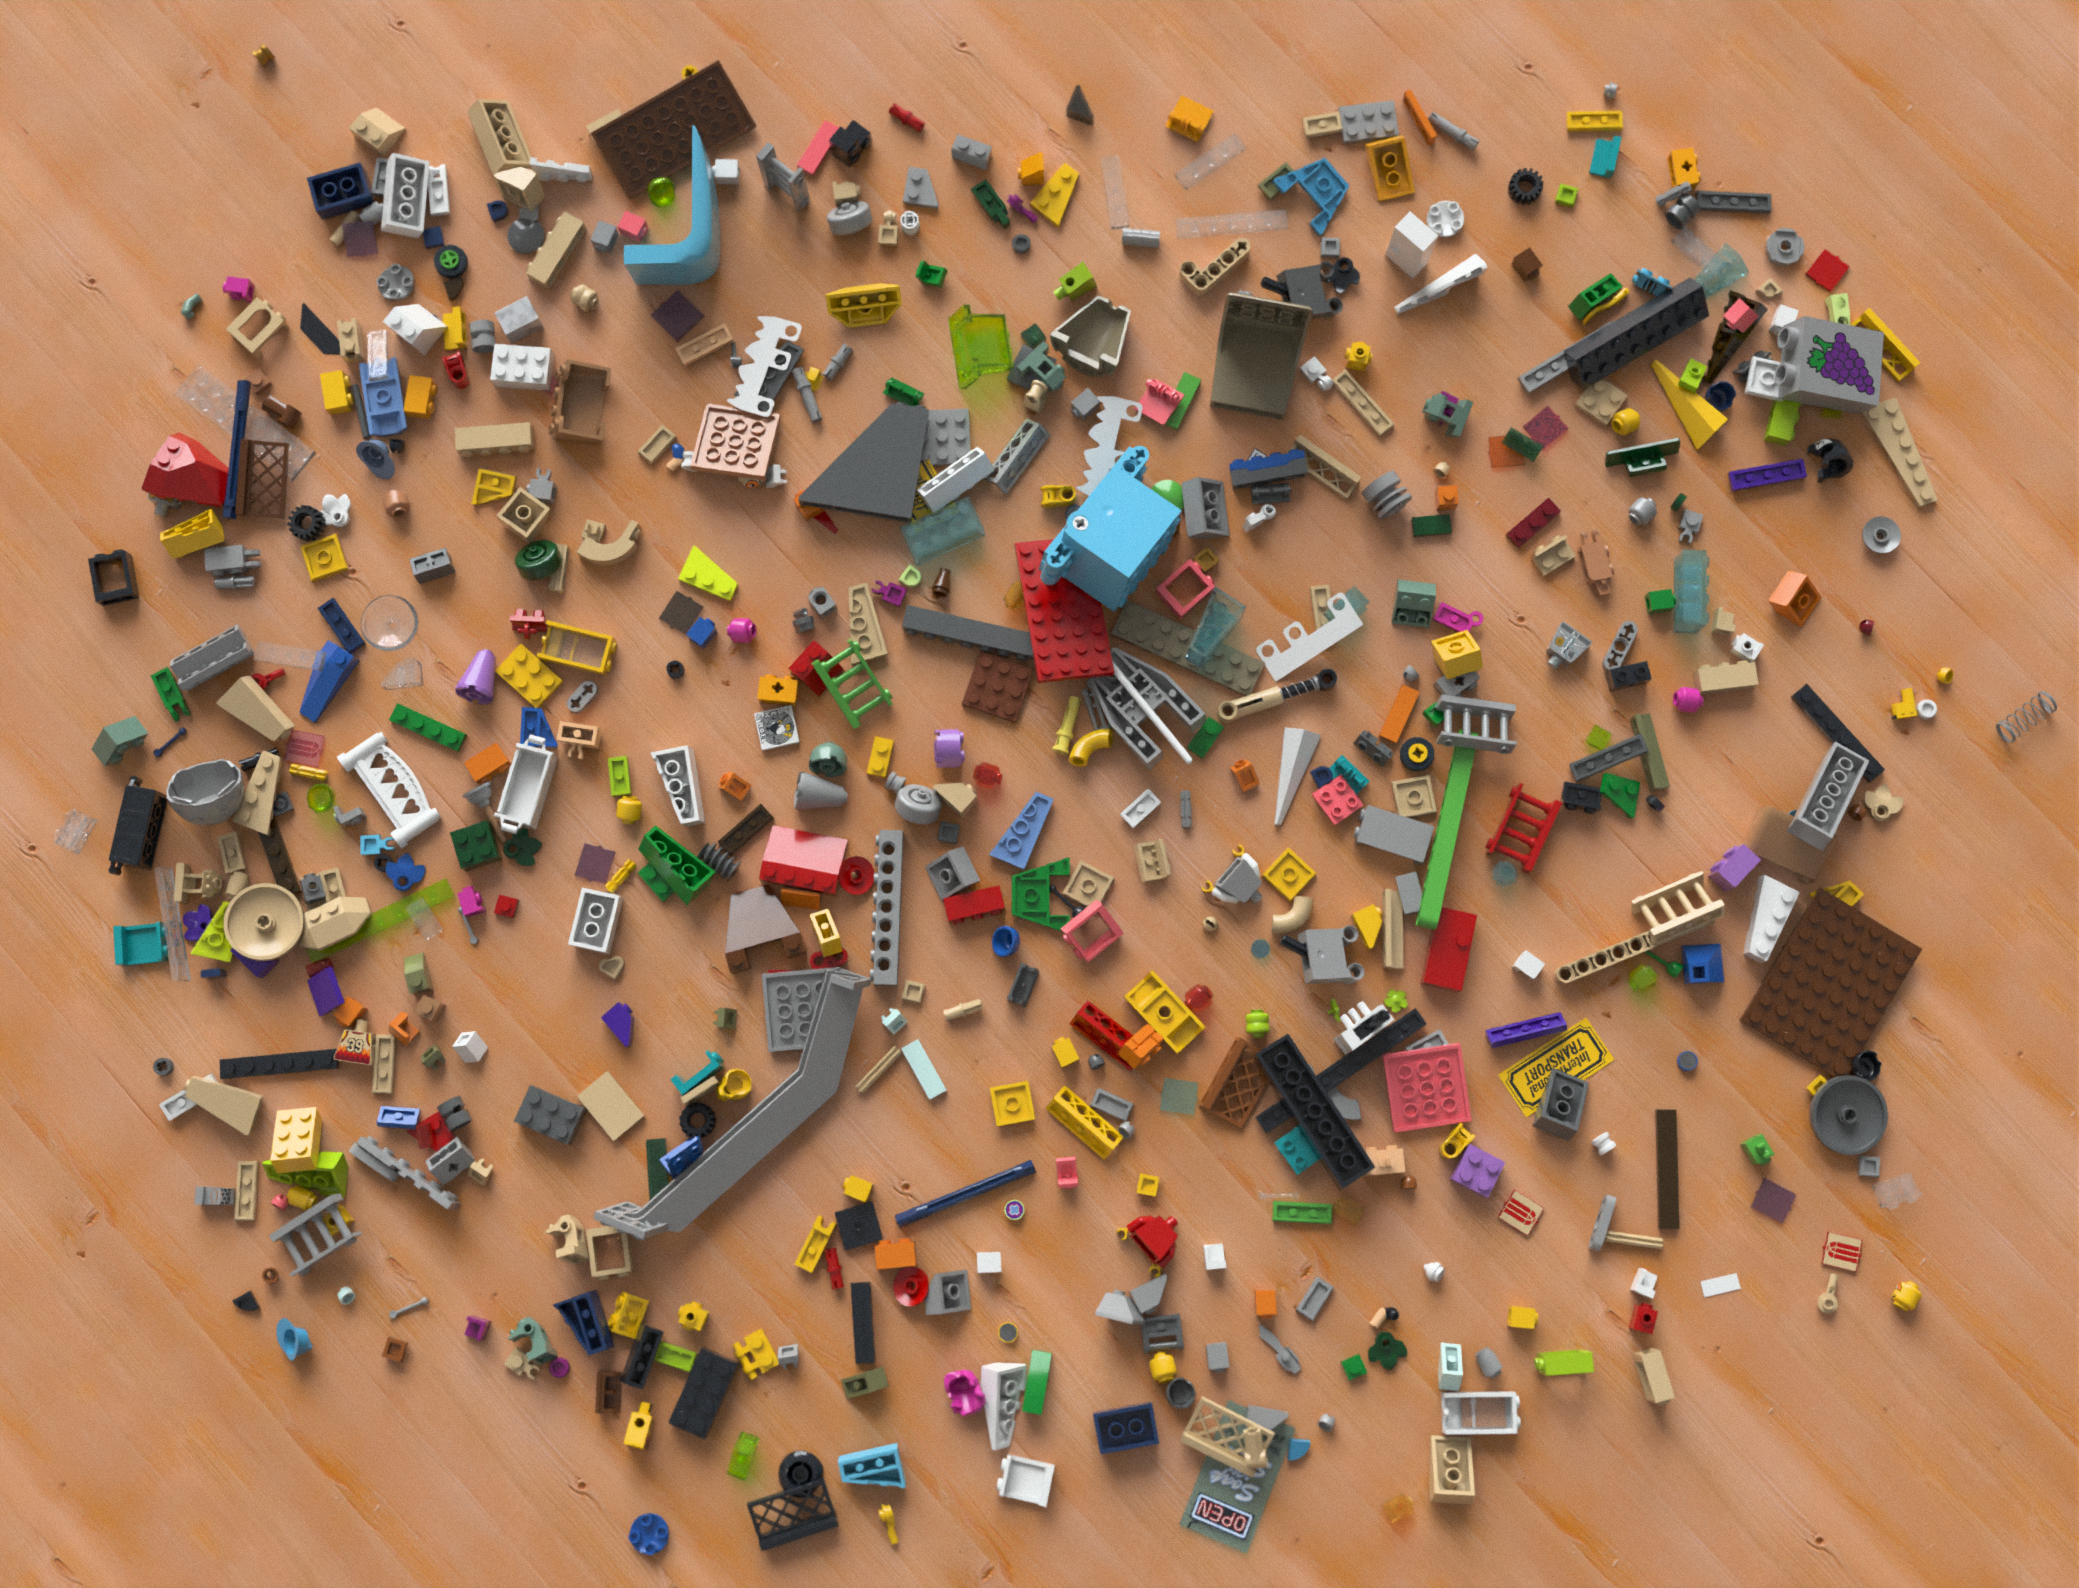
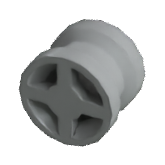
M892 772L884 788L887 790L891 789L895 794H898V791L905 785L907 778L899 777L897 773Z

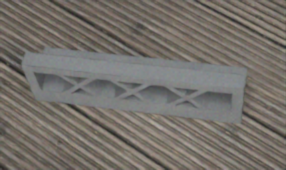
M1026 419L992 466L995 470L984 479L995 484L1003 493L1007 494L1050 434L1040 423ZM1029 426H1032L1031 429H1030L1028 432L1025 433V431L1027 430V428H1028ZM999 471L995 478H992L994 473Z

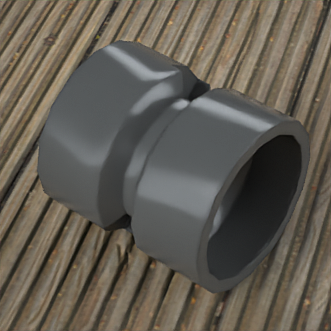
M1683 194L1665 212V217L1673 227L1681 230L1690 222V218L1693 219L1700 212L1701 207L1694 197L1689 194Z
M460 1096L451 1098L437 1107L441 1117L446 1118L444 1123L449 1132L458 1130L472 1121L468 1110L463 1109L465 1104Z

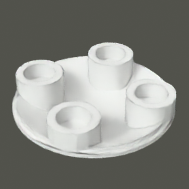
M1455 201L1438 202L1430 207L1427 214L1428 227L1441 237L1455 235L1460 231L1464 223L1463 211Z

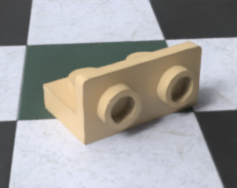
M1558 535L1549 541L1550 544L1546 547L1541 545L1533 551L1535 554H1533L1531 560L1543 577L1576 557L1566 542V535L1561 538Z

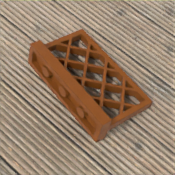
M1236 1037L1199 1106L1242 1129L1268 1080L1266 1076L1263 1077V1072L1258 1064V1072L1248 1074L1246 1064L1254 1062L1255 1059L1245 1061L1243 1055L1245 1049L1248 1047L1253 1050L1254 1055L1261 1050L1249 1044L1246 1040ZM1243 1065L1246 1076L1236 1078L1234 1074L1235 1068ZM1260 1075V1085L1252 1088L1250 1077ZM1246 1078L1249 1089L1239 1092L1237 1081ZM1234 1082L1236 1093L1226 1095L1224 1089L1226 1084ZM1250 1092L1251 1102L1243 1105L1240 1094ZM1237 1095L1240 1106L1230 1109L1227 1098ZM1224 1099L1227 1110L1219 1112L1214 1109L1216 1102ZM1241 1109L1242 1118L1239 1123L1233 1120L1231 1111Z

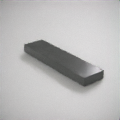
M1717 191L1696 192V200L1701 207L1700 211L1771 213V194Z
M1638 734L1569 765L1576 781L1579 782L1645 754L1649 750L1642 734Z

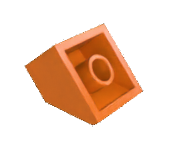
M1788 571L1771 595L1769 603L1777 613L1797 626L1802 627L1822 596L1807 575Z

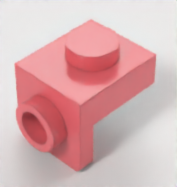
M1076 1157L1056 1158L1059 1188L1072 1189L1077 1187Z

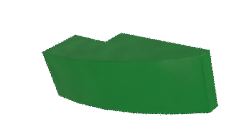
M1032 1350L1022 1407L1023 1412L1042 1415L1052 1353Z

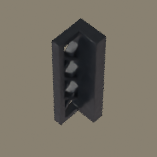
M871 1281L851 1283L856 1364L875 1363Z

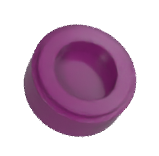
M563 1357L553 1359L549 1365L551 1375L556 1378L566 1376L570 1370L568 1360Z

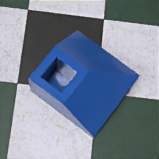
M1721 944L1681 946L1684 984L1724 982Z

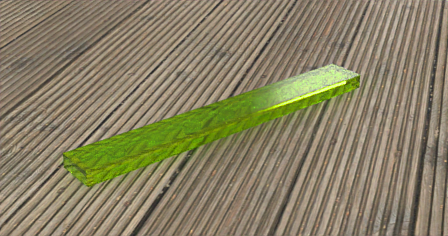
M444 878L371 913L372 915L366 919L364 925L355 935L320 951L306 948L312 963H316L455 895L447 878Z

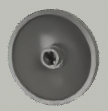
M1844 1075L1828 1080L1817 1090L1811 1101L1809 1119L1813 1133L1822 1145L1840 1154L1855 1155L1868 1151L1880 1141L1887 1127L1888 1109L1882 1093L1874 1084L1860 1077Z

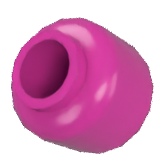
M748 618L733 619L730 625L727 626V635L734 643H749L756 637V625Z
M1681 687L1673 695V705L1676 706L1678 711L1694 713L1699 707H1702L1703 696L1700 695L1699 690L1696 688Z

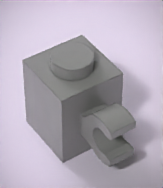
M537 468L536 475L539 480L531 479L526 491L542 503L554 505L557 486L554 482L549 481L552 473L547 469V474L541 476L542 470Z

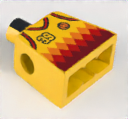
M641 1402L638 1413L632 1412L623 1444L632 1448L648 1450L655 1420L654 1417L650 1416L653 1404ZM642 1420H644V1421H645L644 1426L641 1427V1428H639V1427H638L639 1422L642 1421Z

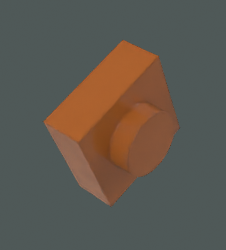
M388 1337L382 1357L402 1362L409 1342Z

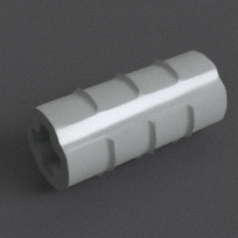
M1123 228L1122 245L1159 248L1160 231Z

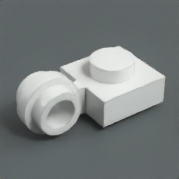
M1315 356L1300 367V371L1311 384L1318 380L1317 384L1322 391L1331 389L1333 382L1327 375L1325 377L1322 376L1326 373V369Z
M1266 504L1258 514L1254 512L1245 518L1246 522L1242 526L1247 533L1261 525L1265 520L1272 519L1276 514L1275 508L1270 504Z

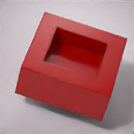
M499 894L494 913L514 919L519 900Z

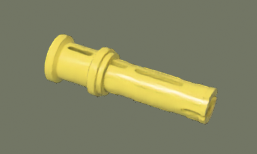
M1069 697L1061 729L1056 733L1058 736L1056 744L1052 747V751L1056 753L1069 754L1068 747L1070 740L1073 739L1072 730L1081 703V699L1078 697Z

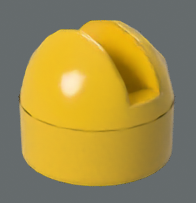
M1941 668L1936 674L1937 679L1942 683L1949 684L1954 677V671L1949 668Z

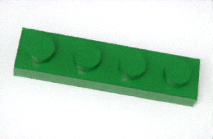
M398 703L389 718V721L457 752L460 751L467 736L465 733Z

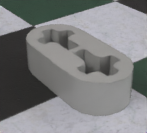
M592 681L583 682L567 700L569 710L577 714L584 711L597 696L598 687ZM587 686L589 688L593 686V693L590 694L588 692L585 696H583L586 693L585 688ZM574 700L576 702L580 700L579 704L581 706L579 708H573L574 705L572 704V702Z

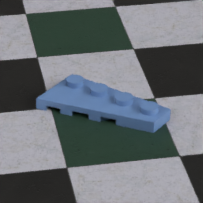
M1035 792L1019 816L989 853V856L1025 870L1054 799Z

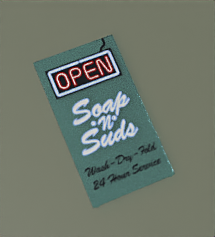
M1232 1400L1227 1401L1226 1409L1246 1418L1247 1407L1237 1404ZM1221 1416V1425L1231 1423L1228 1416ZM1281 1422L1270 1430L1274 1432V1436L1266 1450L1268 1467L1257 1468L1253 1478L1206 1455L1179 1525L1236 1548L1243 1553H1247L1295 1428ZM1244 1424L1236 1425L1239 1434H1242L1244 1432ZM1233 1427L1223 1429L1226 1438L1236 1435ZM1219 1430L1215 1432L1213 1437L1216 1441L1222 1439ZM1262 1434L1263 1442L1266 1441L1268 1437L1264 1434ZM1241 1438L1242 1443L1245 1447V1440L1244 1438ZM1238 1439L1228 1442L1229 1447L1233 1450L1241 1448Z

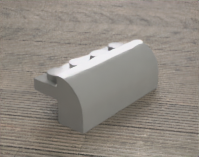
M239 624L172 659L170 661V668L178 678L180 689L188 691L255 654L248 638Z

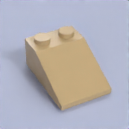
M1430 1437V1502L1470 1504L1475 1496L1471 1438Z

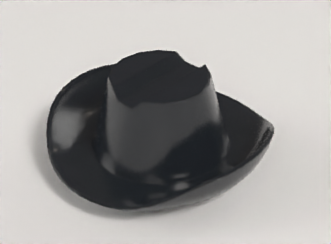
M794 1451L785 1456L780 1463L778 1478L782 1489L787 1490L824 1478V1469L821 1461L814 1454L807 1451ZM821 1485L813 1487L810 1493H815ZM798 1492L793 1494L792 1497L804 1498L805 1495Z

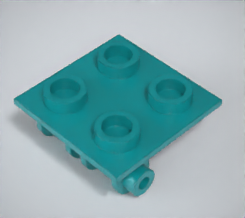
M1343 755L1329 767L1333 774L1332 780L1342 775L1356 795L1370 782Z
M1298 1126L1274 1142L1279 1152L1283 1154L1297 1175L1319 1160Z

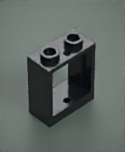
M119 549L111 554H96L93 558L88 559L96 603L106 606L139 598L133 558L130 553ZM122 560L127 588L103 593L98 565Z

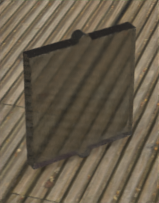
M676 591L659 619L670 625L672 629L675 628L686 635L703 606L693 601L691 597Z

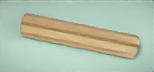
M894 1046L856 1085V1089L860 1093H864L902 1052Z
M1607 1231L1604 1239L1607 1242L1662 1249L1663 1247L1662 1238Z

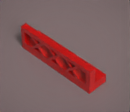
M1087 1000L1069 1024L1131 1072L1133 1068L1118 1052L1133 1035ZM1086 1008L1089 1009L1094 1016L1088 1015L1084 1010ZM1101 1022L1107 1023L1109 1028H1105ZM1116 1034H1121L1125 1040L1119 1039Z

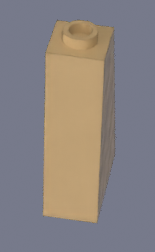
M250 675L239 678L216 702L220 707L272 741L286 740L292 734L290 731L295 727Z
M197 1076L191 1077L190 1080L188 1079L184 1087V1091H186L185 1097L243 1134L250 1135L252 1133L262 1104L263 1095Z

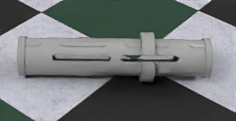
M1434 111L1428 118L1430 124L1453 137L1458 144L1462 143L1472 151L1478 146L1479 140L1466 133L1465 129L1458 128Z
M803 367L795 368L792 370V374L797 383L796 388L802 395L811 422L817 423L823 417L811 391V383L808 382Z

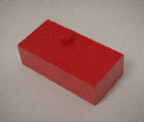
M1441 907L1436 930L1431 929L1420 984L1453 992L1462 991L1477 915Z

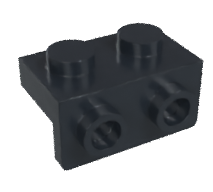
M1564 782L1560 801L1563 802L1562 805L1567 810H1576L1578 808L1583 809L1584 813L1595 814V812H1599L1602 808L1600 805L1602 797L1600 793L1601 788Z

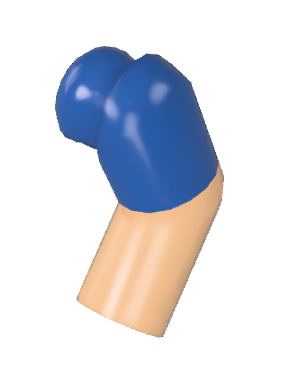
M674 444L671 447L673 459L666 465L671 472L684 462L683 452L685 450L679 444Z

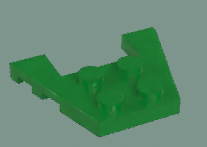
M1064 858L1060 861L1013 875L1012 915L1062 932L1061 928L1070 921V915H1049V876H1070V858Z

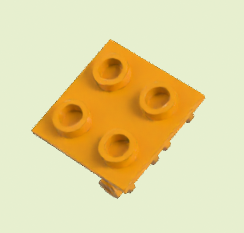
M1181 95L1173 112H1170L1165 127L1198 142L1214 110Z

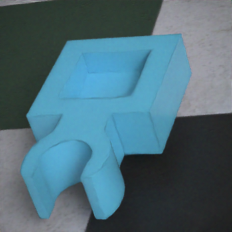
M381 835L360 836L361 855L382 854V849L393 851L395 847H388L387 844L389 841L395 840L391 837L382 840Z

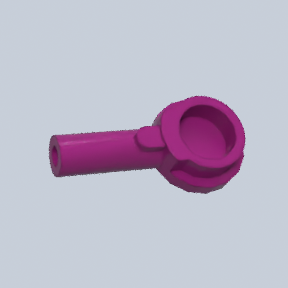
M1016 194L1008 196L1007 202L1021 215L1024 214L1033 224L1039 219L1021 205L1023 201Z

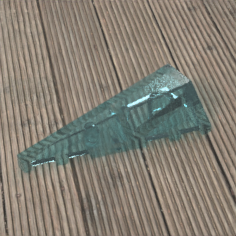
M1725 243L1693 280L1703 285L1705 298L1736 280L1745 277L1749 271L1741 255Z

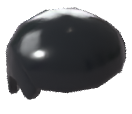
M1870 1050L1858 1053L1851 1062L1854 1075L1868 1081L1875 1080L1880 1074L1882 1065L1877 1059L1878 1054Z

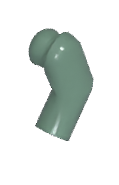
M198 293L184 301L181 314L187 320L194 317L192 308L203 301Z

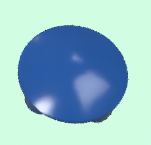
M646 1513L635 1519L630 1528L629 1541L638 1552L652 1555L658 1553L666 1546L669 1539V1528L661 1516L654 1513Z

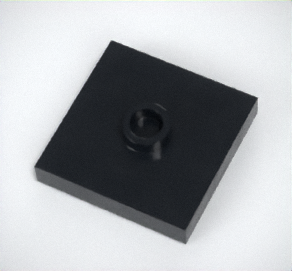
M873 1201L834 1212L845 1250L883 1239Z

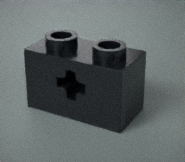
M1647 661L1613 668L1605 673L1610 692L1647 684L1652 679Z

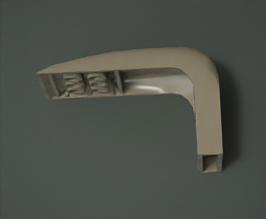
M1234 292L1227 294L1218 337L1210 407L1283 420L1297 365L1313 314L1311 307Z

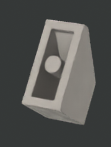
M1166 1274L1130 1291L1140 1313L1145 1312L1147 1315L1156 1310L1155 1306L1159 1305L1167 1280Z
M1248 1405L1246 1419L1271 1430L1288 1418L1289 1413L1287 1411Z

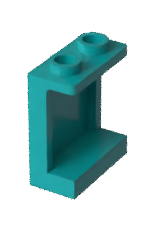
M156 922L154 924L127 927L121 925L113 926L115 965L131 966L168 962L170 947L167 945L169 928L166 926V923Z
M707 1050L705 1054L711 1062L688 1081H685L679 1075H675L670 1079L682 1095L698 1087L724 1068L721 1064L724 1060L718 1053Z

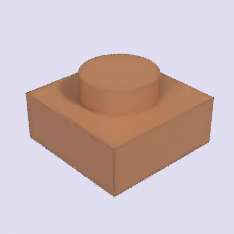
M260 368L244 379L251 382V388L257 395L272 385Z

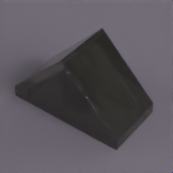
M1077 85L1066 108V117L1087 125H1093L1094 116L1080 85Z

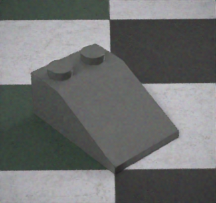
M1552 1068L1536 1110L1533 1127L1569 1141L1578 1131L1589 1082Z

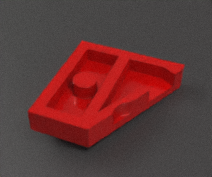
M439 1111L418 1123L417 1129L407 1130L409 1135L436 1152L456 1138L453 1132L448 1131L444 1123L446 1119L441 1117Z

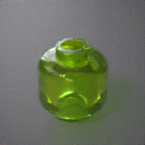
M1641 964L1629 973L1630 981L1628 983L1634 991L1639 990L1641 993H1646L1657 985L1656 979L1658 976L1650 965Z

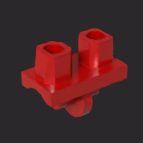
M516 609L514 616L510 615L513 631L523 633L525 639H530L531 634H537V632H547L548 627L543 610H535L533 616H527L526 610Z

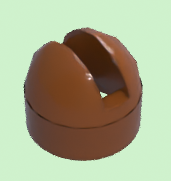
M1856 804L1851 807L1848 814L1852 819L1861 821L1866 814L1865 807L1861 808L1860 804Z
M1411 1175L1404 1176L1401 1180V1189H1417L1416 1179Z
M269 1267L263 1271L262 1278L266 1283L273 1284L278 1280L279 1273L275 1268ZM269 1271L275 1277L273 1281L267 1275Z

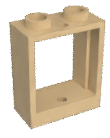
M612 1226L586 1230L592 1277L604 1280L610 1279V1274L624 1277L629 1276L630 1271H634L629 1233H622L626 1267L598 1271L594 1237L621 1232H618L617 1228Z
M1648 1348L1632 1353L1646 1400L1654 1404L1658 1403V1405L1670 1403L1669 1399L1675 1398L1661 1351Z

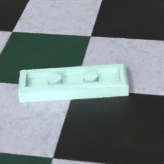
M918 1039L901 1048L929 1100L946 1091L944 1084Z

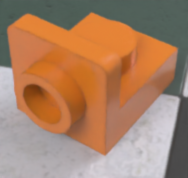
M1239 760L1234 763V766L1230 767L1243 792L1260 784L1254 767L1248 760Z
M728 771L727 774L724 773L720 778V785L718 787L739 801H742L752 785L735 773Z

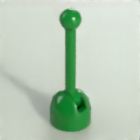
M1649 950L1645 951L1646 954L1667 966L1666 971L1673 978H1676L1683 968V965L1676 961L1668 963Z

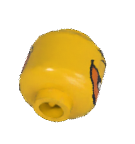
M1911 1281L1898 1283L1891 1295L1894 1301L1893 1304L1905 1312L1914 1310L1922 1298V1294L1918 1290L1919 1286Z

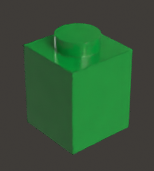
M1671 589L1651 591L1644 596L1647 614L1670 612L1674 605H1676V597L1672 594Z

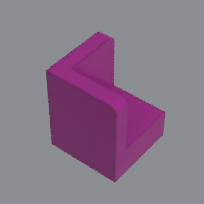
M473 1315L467 1316L466 1320L469 1322L465 1335L476 1338L477 1341H484L491 1321Z

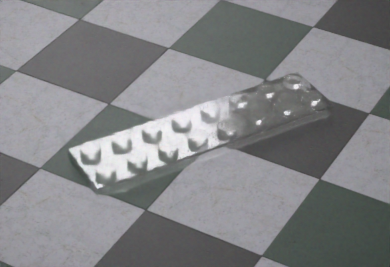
M198 365L175 394L232 436L236 392ZM249 402L245 439L289 443L287 478L293 482L316 452ZM255 445V454L260 457L267 451L262 445ZM276 447L272 451L277 459L284 455V447ZM270 454L263 458L269 465L275 462V459ZM277 464L274 468L282 474V468Z

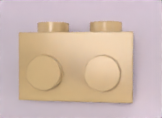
M1163 839L1134 845L1142 883L1162 880L1171 875V868L1167 861L1166 846L1163 843Z

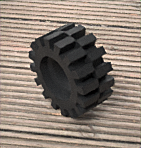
M1523 168L1522 171L1519 169L1517 173H1514L1508 185L1509 195L1512 194L1511 199L1514 200L1516 198V203L1521 201V205H1525L1526 202L1528 205L1532 201L1535 202L1539 198L1544 181H1541L1542 176H1537L1539 172L1535 171L1533 173L1532 168L1527 171V168ZM1521 181H1528L1532 184L1533 189L1530 192H1523L1519 188V183Z
M301 505V508L298 506L295 508L296 512L292 510L291 514L293 516L288 517L291 522H287L288 526L291 527L289 531L292 532V535L305 541L316 540L315 537L319 538L321 536L319 532L324 533L325 530L322 527H326V524L323 523L326 520L323 517V513L309 505ZM310 516L312 524L309 529L303 530L302 521L305 517Z
M703 1103L687 1105L679 1117L681 1130L692 1138L696 1136L699 1138L706 1137L715 1128V1113L711 1107ZM695 1113H701L705 1117V1123L700 1128H694L691 1125L690 1119Z

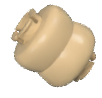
M584 284L578 287L575 286L571 291L570 297L573 305L580 307L585 312L596 308L597 302H599L596 291L589 289Z

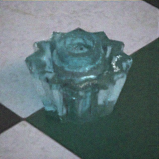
M1507 860L1505 862L1499 861L1491 871L1493 873L1492 879L1496 880V884H1501L1502 887L1506 885L1511 886L1512 883L1516 882L1518 869L1514 867V863H1509Z

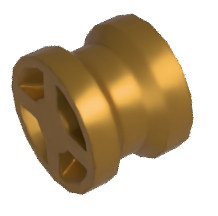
M263 43L258 50L251 52L263 67L267 65L269 60L275 59L274 55Z

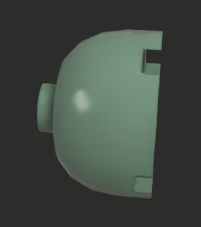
M825 742L812 750L809 759V769L819 775V772L826 773L825 777L843 775L844 770H847V756L840 746L833 742Z

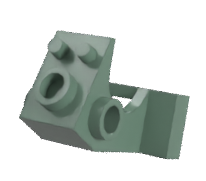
M1043 341L1017 366V373L1022 378L1029 371L1034 373L1047 386V391L1053 392L1064 384L1063 380L1066 376L1064 375V369L1059 364L1055 365L1046 356L1049 353V346ZM1043 363L1051 369L1046 375L1038 369Z
M1439 393L1433 395L1431 399L1427 398L1422 413H1425L1424 417L1433 422H1438V420L1445 422L1449 426L1445 435L1451 438L1460 437L1474 402L1468 399L1459 400L1457 405L1448 401L1447 396ZM1445 407L1453 410L1451 418L1443 415Z
M529 1316L523 1318L517 1324L518 1328L515 1331L512 1329L509 1332L511 1335L508 1337V1340L513 1342L524 1337H530L533 1346L532 1350L526 1353L530 1362L542 1365L558 1357L556 1350L550 1344L544 1327L535 1319Z

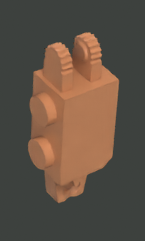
M1597 529L1592 530L1594 543L1590 544L1587 533L1585 531L1581 532L1582 545L1577 551L1585 581L1589 585L1594 584L1598 596L1609 595L1611 593L1610 579L1613 577L1614 569L1612 564H1609L1608 547L1604 545V541L1600 540Z

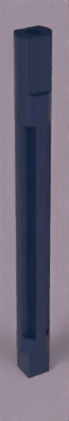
M238 380L234 424L223 518L228 520H236L237 518L235 512L241 439H245L251 382L248 380Z
M1032 1160L895 1215L899 1228H902L956 1204L1036 1173Z

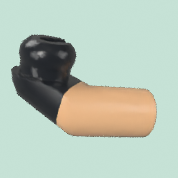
M1393 1307L1380 1308L1370 1324L1379 1328L1384 1320H1397L1399 1312Z

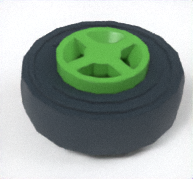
M446 245L436 252L434 265L440 275L453 279L464 274L467 270L468 259L465 252L458 246Z

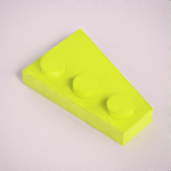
M693 545L678 578L679 581L731 602L738 583Z

